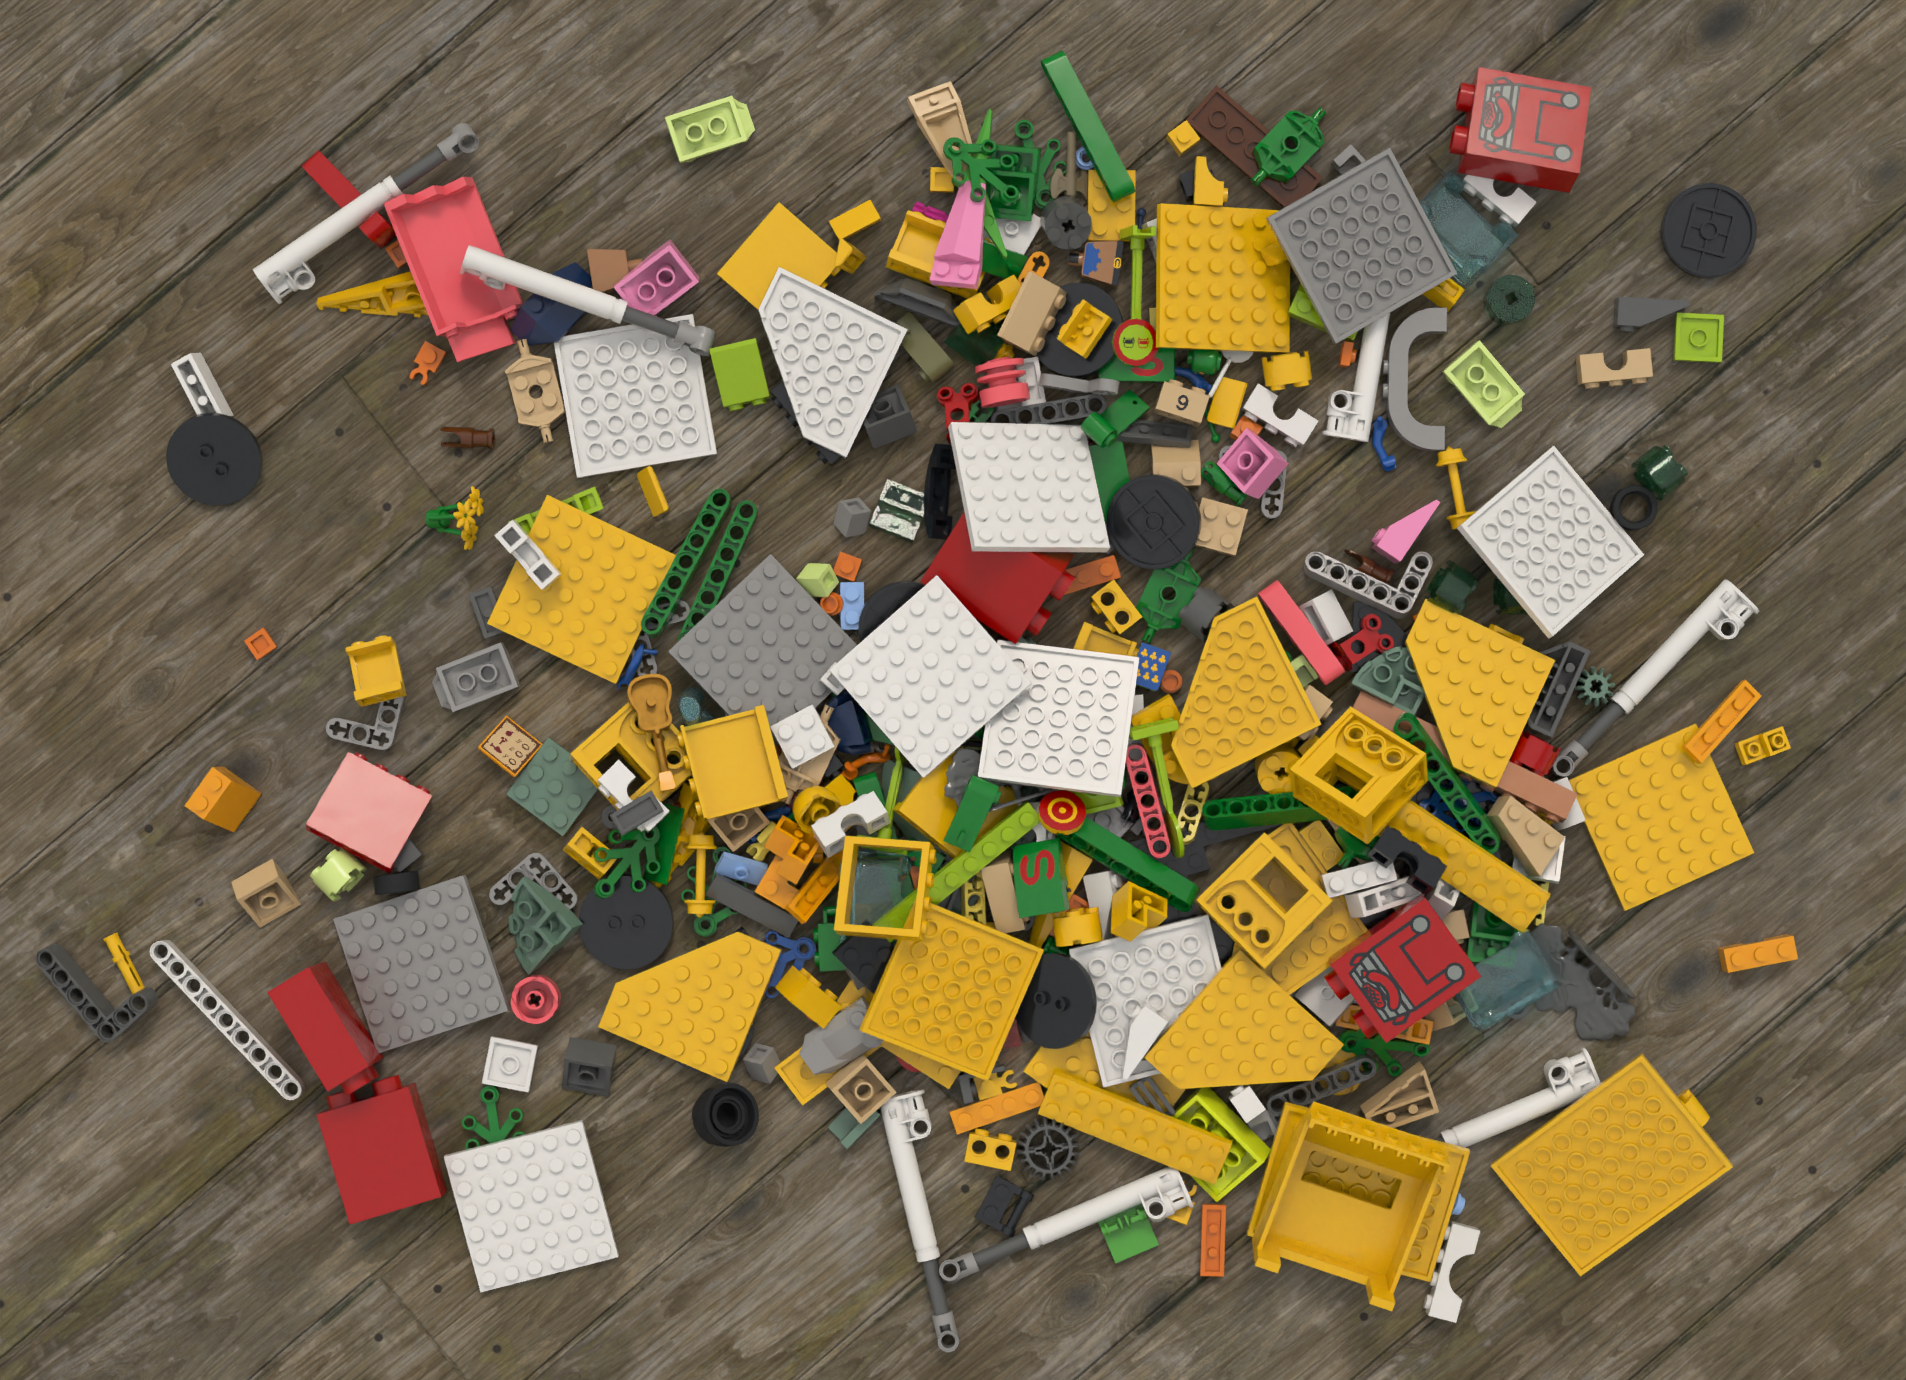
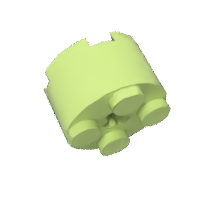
M334 849L325 858L327 862L322 867L318 866L310 874L313 882L333 902L341 899L338 894L342 891H351L363 878L364 874L362 871L367 870L354 855L344 849L339 851Z

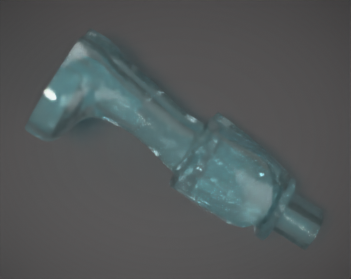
M687 688L677 699L681 716L687 726L712 720V715L707 710H701L700 704L704 700V693L699 688Z

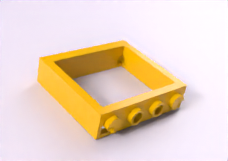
M845 836L834 931L838 935L923 942L924 935H927V929H929L926 915L927 911L931 910L932 899L929 897V888H933L934 873H931L932 864H935L937 860L934 846L930 842ZM859 846L922 851L913 929L849 924Z

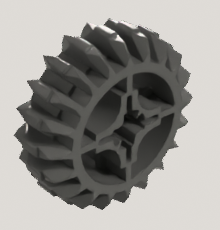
M1043 1116V1124L1039 1125L1038 1120L1034 1119L1036 1127L1032 1128L1030 1124H1026L1029 1133L1020 1132L1025 1141L1017 1140V1145L1024 1146V1148L1017 1150V1154L1025 1155L1019 1159L1020 1164L1028 1162L1024 1167L1026 1172L1034 1168L1032 1176L1036 1177L1039 1171L1041 1172V1180H1045L1046 1173H1049L1050 1180L1052 1181L1054 1180L1053 1173L1058 1172V1176L1063 1178L1061 1170L1064 1168L1066 1172L1070 1173L1071 1169L1068 1163L1072 1165L1077 1164V1161L1072 1156L1079 1157L1080 1152L1073 1150V1148L1080 1147V1142H1072V1140L1078 1137L1077 1133L1068 1134L1072 1131V1127L1067 1126L1064 1129V1122L1056 1125L1055 1119H1051V1123H1047V1117ZM1050 1129L1061 1133L1067 1142L1053 1141ZM1043 1130L1042 1142L1029 1147L1033 1136ZM1046 1137H1048L1051 1146H1055V1149H1051L1050 1160L1046 1150L1042 1151V1148L1046 1147ZM1068 1150L1064 1160L1054 1166L1055 1154ZM1029 1154L1044 1156L1047 1167L1035 1163Z

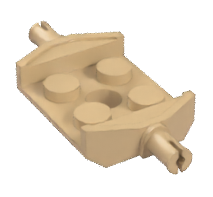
M527 339L519 340L517 343L521 356L505 370L518 415V423L539 427L543 443H548V440L552 442L553 438L549 427L566 412L551 358L532 355L529 351ZM533 386H540L542 388L543 394L540 398L534 399L531 397L530 390Z
M825 705L820 718L835 747L793 769L783 751L778 759L783 779L786 783L785 787H787L788 799L785 803L789 805L795 791L804 790L811 786H819L838 743L841 741L828 725L834 710L832 707L829 708L828 705Z

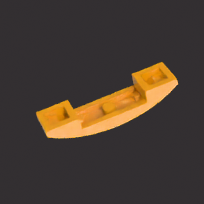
M1351 1004L1336 1021L1335 1026L1355 1030L1360 1029L1352 1015L1361 1010V1007ZM1420 1019L1410 1026L1405 1033L1397 1035L1396 1038L1429 1045L1434 1021Z

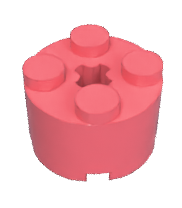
M532 975L521 980L515 986L511 996V1007L514 1014L520 1020L531 1024H540L547 1021L556 1014L561 1005L559 987L552 979L545 975ZM533 993L536 996L540 995V1005H538L537 1002H531V999L533 998Z

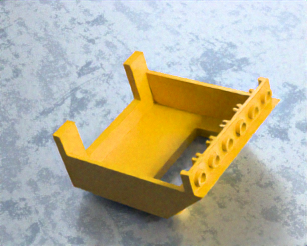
M1313 1101L1292 1132L1252 1237L1255 1266L1278 1273L1281 1267L1280 1257L1366 1285L1369 1304L1393 1311L1395 1306L1394 1291L1441 1172L1447 1173L1449 1169L1448 1154L1451 1147ZM1316 1151L1400 1179L1401 1183L1392 1206L1387 1208L1301 1179L1311 1152Z

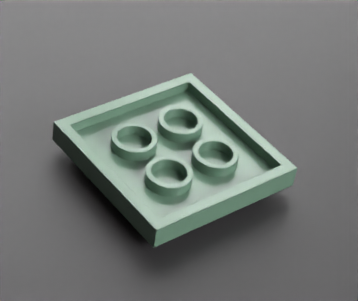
M548 737L506 795L564 836L598 789L570 759V752Z

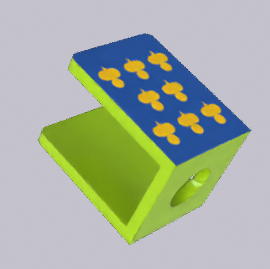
M1141 642L1137 654L1139 665L1136 685L1151 691H1157L1171 652Z

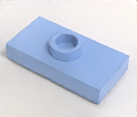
M723 851L715 866V874L719 873L722 876L759 885L768 869V864Z

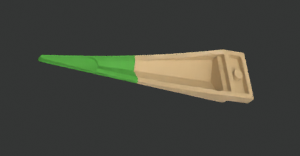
M951 81L911 95L908 97L907 102L917 120V125L952 178V162L943 152L944 143L952 137L963 140L965 144H972L961 101ZM952 146L954 150H959L958 147ZM961 161L962 171L965 172L967 165ZM956 176L958 181H962L960 176ZM986 191L984 229L1003 259L1006 260L1007 252Z

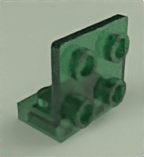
M1004 320L997 324L992 321L989 323L990 327L981 333L975 330L970 334H967L960 323L947 336L944 343L973 365L984 364L995 358L1005 341L997 335Z

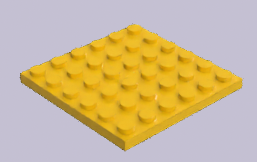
M1157 204L1156 348L1290 353V315L1287 314L1290 308V262L1286 260L1278 265L1269 267L1266 265L1261 254L1262 249L1278 241L1266 218L1279 210Z
M547 495L528 535L563 575L548 588L541 590L526 573L521 563L516 560L487 624L617 684L642 631V618L677 555Z
M1697 724L1685 727L1569 779L1573 792L1578 794L1576 799L1586 820L1583 822L1623 911L1754 853L1711 755L1709 754L1702 763L1698 764L1682 748L1697 731Z
M916 899L903 929H913ZM932 903L931 910L927 911L926 915L929 929H927V935H924V941L897 940L859 1030L988 1081L1044 949Z

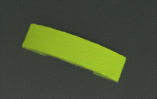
M596 487L582 491L562 501L590 515L604 509ZM540 510L514 520L529 534Z

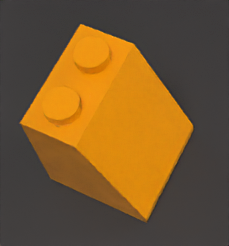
M224 766L212 767L184 806L203 820L235 832L262 793Z

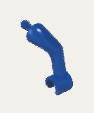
M1175 366V375L1188 378L1194 387L1205 390V394L1212 389V385H1209L1199 374L1193 373L1191 369Z
M1379 416L1373 425L1372 446L1380 459L1383 470L1390 471L1396 468V460L1393 455L1388 456L1383 448L1382 441L1388 424L1386 420Z
M644 644L638 647L626 674L619 679L618 690L621 689L622 684L629 686L644 654L657 655L656 649H644Z
M781 807L764 813L769 822L779 821L782 815L789 817L792 814L789 807ZM755 834L752 838L748 840V842L750 844L755 843L757 841L756 838L760 834Z

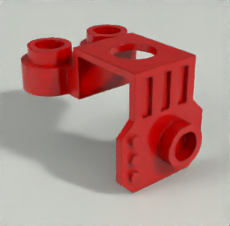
M964 384L960 389V393L957 394L951 387H942L938 391L937 399L940 405L945 407L946 429L948 433V427L951 422L970 423L969 410H972V404L976 403L980 398L979 390L975 384ZM968 390H972L971 393L966 394ZM949 393L947 397H942L944 394ZM964 411L962 419L958 421L951 419L952 412ZM947 434L946 439L951 444L950 434Z
M1369 614L1363 617L1361 620L1362 630L1339 645L1335 641L1330 644V648L1337 660L1347 672L1353 669V664L1374 650L1382 654L1384 651L1394 647V640L1390 635H1379L1377 632L1381 628V620L1377 615ZM1370 619H1373L1376 622V626L1374 628L1369 625ZM1383 639H1386L1389 643L1387 648L1382 646ZM1355 640H1359L1364 644V651L1361 654H1356L1351 649V644Z

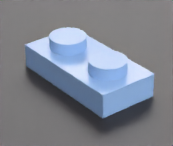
M840 582V596L844 603L841 611L842 630H858L860 614L864 607V582Z

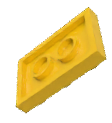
M1088 170V213L1091 217L1092 229L1087 242H1130L1129 240H1120V230L1135 225V193L1113 202L1096 170ZM1126 170L1135 187L1136 170Z

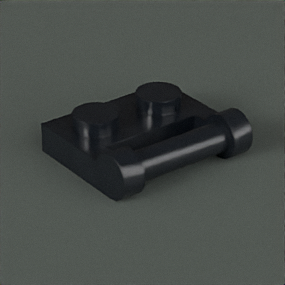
M996 1175L975 1218L1013 1237L1016 1232L1014 1229L1028 1202L1032 1201L1034 1194ZM1015 1193L1021 1197L1005 1225L1000 1220Z

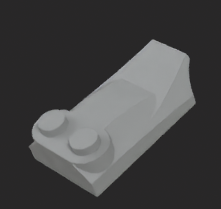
M503 642L437 667L436 675L432 680L441 707L448 708L452 712L520 687L516 670Z
M863 996L839 1011L824 1029L818 1025L805 1033L804 1043L799 1053L814 1075L833 1073L871 1048L878 1047L884 1041L859 1030L869 1008V1004Z

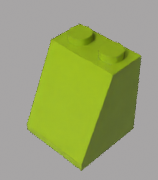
M756 338L709 349L725 409L729 408L731 412L743 409L744 404L752 403L753 406H759L767 403L766 399L771 397Z

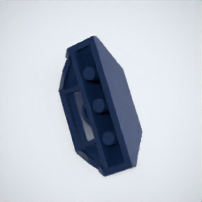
M576 262L552 273V275L592 289L591 276ZM533 293L520 307L510 330L521 341L527 339L528 346L557 343L586 312Z

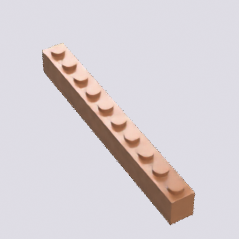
M1363 691L1360 692L1353 706L1354 709L1394 734V725L1398 716L1402 713H1407ZM1416 717L1449 762L1447 751L1441 741L1437 727ZM1400 722V727L1402 729H1412V726L1409 722ZM1414 741V746L1418 749L1426 748L1423 741ZM1431 760V761L1437 763L1436 766H1437L1438 768L1440 767L1439 762H1437L1436 760ZM1510 761L1496 788L1454 769L1459 774V778L1467 782L1473 780L1488 792H1493L1494 790L1502 794V796H1512L1531 812L1536 813L1538 811L1546 815L1545 818L1557 824L1558 822L1563 823L1566 820L1578 795Z

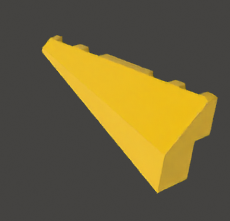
M411 271L319 297L316 303L319 310H324L325 307L339 308L340 312L354 309L361 310V313L392 316L406 313L414 314V317L421 318L422 315H428Z
M684 782L676 806L684 808L685 811L668 882L672 879L671 874L677 866H683L696 850L685 849V846L689 843V835H698L701 831L706 833L711 827L707 820H703L702 815H697L694 803L698 802L697 793L691 792L690 784ZM651 881L659 888L662 886L661 883Z
M1060 841L1068 881L1067 887L1071 888V892L1067 893L1069 901L1093 859ZM1051 913L1035 916L1029 939L1030 944L1042 947L1053 928Z

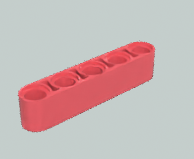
M1278 580L1258 593L1263 604L1299 652L1304 655L1325 686L1345 673L1344 668Z
M1138 742L1132 743L1127 748L1126 764L1150 853L1154 857L1163 858L1170 851L1171 841L1145 747ZM1133 748L1140 749L1142 758L1133 760L1129 756V751ZM1139 771H1144L1148 774L1149 779L1145 783H1139L1135 778V774ZM1145 794H1150L1154 797L1155 802L1151 806H1146L1142 803L1141 797ZM1151 817L1158 818L1161 822L1160 827L1157 829L1150 828L1147 824L1148 819ZM1162 840L1166 843L1167 848L1162 852H1158L1153 847L1154 842Z

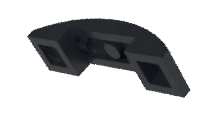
M935 444L927 468L924 489V517L927 535L931 539L947 540L952 532L953 517L948 516L951 469H956L952 445Z

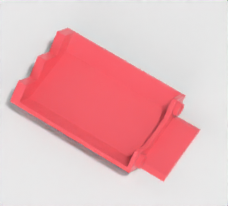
M463 176L444 186L433 185L414 195L402 194L383 203L437 336H446L456 361L460 362L516 344L507 320L515 318L523 304L517 287L506 283L503 290H498L484 284V281L480 280L476 275L467 272L463 275L460 274L469 245L505 257L473 177Z

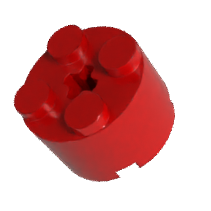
M1522 731L1509 761L1521 767L1525 764L1529 766L1528 770L1544 777L1545 774H1549L1561 749L1550 745L1549 742L1527 731L1525 733Z

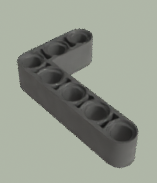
M1091 394L1003 409L993 414L991 423H995L998 416L1004 415L1008 418L1009 423L1024 424L1018 418L1019 414L1024 411L1029 412L1032 416V420L1027 424H1059L1083 420L1094 412L1088 406L1091 400L1100 401L1102 408L1100 411H1097L1099 414L1104 412L1106 401L1099 394ZM1068 404H1075L1078 407V413L1070 416L1066 413L1065 407ZM1047 407L1052 408L1055 411V417L1050 420L1045 419L1042 416V410Z
M51 944L39 950L35 956L38 967L103 1042H111L123 1035L157 1004V993L152 988L146 987L131 995L115 1009L60 944Z
M1359 1054L1321 1070L1311 1081H1295L1270 1092L1266 1103L1276 1129L1284 1104L1280 1108H1274L1271 1105L1272 1100L1280 1098L1284 1103L1288 1102L1305 1106L1313 1103V1101L1315 1102L1370 1079L1376 1073V1064L1372 1056L1369 1054ZM1367 1061L1371 1063V1068L1368 1071L1359 1070L1360 1063ZM1340 1071L1349 1072L1348 1079L1343 1081L1337 1079V1074ZM1318 1080H1325L1328 1084L1326 1088L1319 1090L1315 1088V1083ZM1297 1089H1302L1306 1094L1303 1098L1296 1099L1293 1097V1092Z

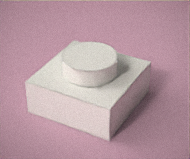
M834 662L819 681L837 696L845 687L830 671L837 664Z

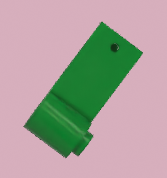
M983 238L982 271L1005 279L1015 275L1018 279L1028 257L1006 249L1007 259L1005 260L996 246L988 243Z
M1128 390L1102 414L1098 412L1090 414L1082 423L1081 430L1101 448L1111 447L1116 442L1118 436L1150 410V407L1135 393Z
M971 775L965 787L962 801L943 841L970 852L991 805H996L1000 798L999 786Z

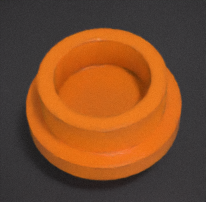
M831 592L828 597H822L820 606L829 616L839 614L844 605L842 597L835 592Z
M1175 670L1165 671L1160 688L1166 693L1177 692L1182 686L1181 675Z

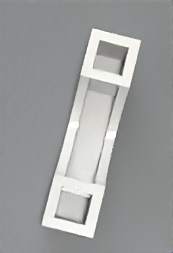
M1449 1220L1443 1239V1247L1440 1249L1437 1259V1270L1433 1272L1431 1282H1429V1285L1432 1286L1430 1295L1427 1294L1424 1300L1423 1308L1426 1309L1428 1316L1454 1323L1457 1322L1462 1299L1453 1292L1449 1282V1274L1453 1264L1459 1258L1475 1253L1480 1234L1478 1228Z

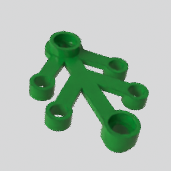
M1028 120L1019 121L1015 126V135L1022 140L1024 146L1034 147L1031 138L1034 131L1032 123ZM1026 127L1029 132L1026 135H1022L1019 131L1020 128ZM1055 138L1047 142V149L1040 161L1035 204L1040 209H1044L1047 203L1055 200L1052 199L1050 193L1051 178L1047 185L1044 179V174L1054 154L1058 153L1061 147L1060 141ZM1055 142L1058 144V148L1051 150L1049 144ZM1058 161L1054 165V172L1058 165H1063L1065 167V171L1062 172L1064 176L1066 174V163ZM1043 194L1049 195L1050 200L1048 202L1041 200Z
M956 137L946 140L943 152L952 162L953 176L951 181L954 186L962 187L967 180L966 173L962 171V161L969 167L970 198L972 201L981 202L985 196V190L981 187V177L999 192V200L1003 205L1013 206L1019 198L1018 189L1013 185L1004 184L988 170H1010L1014 164V159L1011 155L1005 154L1000 159H974L970 154L982 153L986 156L992 155L996 149L995 142L986 139L982 144H965L963 140ZM985 145H989L992 150H987ZM952 146L958 147L959 150H954ZM1003 160H1007L1010 165H1005ZM956 176H960L963 181H958ZM975 191L979 192V193L981 194V196H980V197L976 196V195L974 194V192H975ZM1007 191L1012 192L1014 196H1009Z
M657 826L651 830V838L645 836V829L642 832L638 829L637 831H630L621 836L618 829L609 833L608 840L614 845L622 841H637L631 848L607 850L601 847L594 852V859L599 863L609 859L622 858L607 879H602L594 885V893L598 898L606 899L614 893V884L629 865L632 878L630 883L631 890L635 893H640L645 889L646 883L641 877L639 853L643 848H645L647 860L644 866L646 873L654 875L659 872L660 864L656 860L654 844L660 838V831ZM613 833H617L620 836L619 841H615L612 838ZM599 851H603L605 853L604 859H600L598 857ZM650 863L656 866L655 871L649 869ZM636 881L641 883V889L635 888L634 883ZM603 884H606L609 887V891L607 893L602 891Z
M721 846L714 850L713 860L716 864L719 861V852L731 853L729 848ZM691 866L687 870V876L696 885V877L690 876V870L696 869V866ZM714 868L712 880H713V878H714L715 875H716V874H715V868ZM705 883V893H706V890L708 889V886H707L706 883ZM686 889L682 892L681 899L683 902L686 900L684 894L687 891L693 895L691 900H695V892L692 889ZM705 895V900H714ZM716 901L712 908V914H703L701 918L694 914L696 917L694 929L700 936H710L716 931L718 922L731 914H738L739 912H733L727 906L713 914L715 905L719 903ZM703 920L710 922L708 929H704L701 926Z
M1361 1029L1357 1031L1346 1030L1339 1037V1041L1344 1044L1341 1049L1348 1053L1354 1052L1356 1056L1367 1054L1363 1048H1372L1386 1064L1388 1073L1391 1076L1401 1074L1402 1067L1400 1062L1394 1060L1387 1050L1413 1052L1417 1057H1424L1429 1054L1431 1049L1430 1044L1413 1041L1390 1040L1386 1043L1380 1034L1368 1039L1365 1038L1366 1036ZM1349 1040L1355 1041L1353 1044H1347ZM1420 1046L1425 1047V1049L1422 1051L1417 1050ZM1374 1059L1375 1064H1376V1072H1377L1379 1066H1378L1377 1060ZM1367 1061L1362 1062L1365 1071H1368L1370 1068L1367 1066L1370 1063ZM1392 1066H1398L1397 1070L1390 1069Z
M493 1085L485 1086L480 1092V1098L486 1104L490 1130L480 1124L474 1115H466L462 1119V1126L465 1129H472L489 1143L504 1140L515 1124L524 1117L522 1109L518 1107L513 1108L509 1112V1118L501 1128L499 1127L496 1101L500 1097V1091ZM486 1091L493 1093L492 1099L485 1097ZM513 1111L520 1113L519 1119L512 1117ZM471 1118L474 1122L473 1126H467L465 1120ZM517 1131L513 1137H516L518 1134L525 1135L526 1133ZM476 1138L469 1139L465 1144L466 1149H470L469 1143L471 1141L476 1142L477 1147L481 1146L480 1141Z

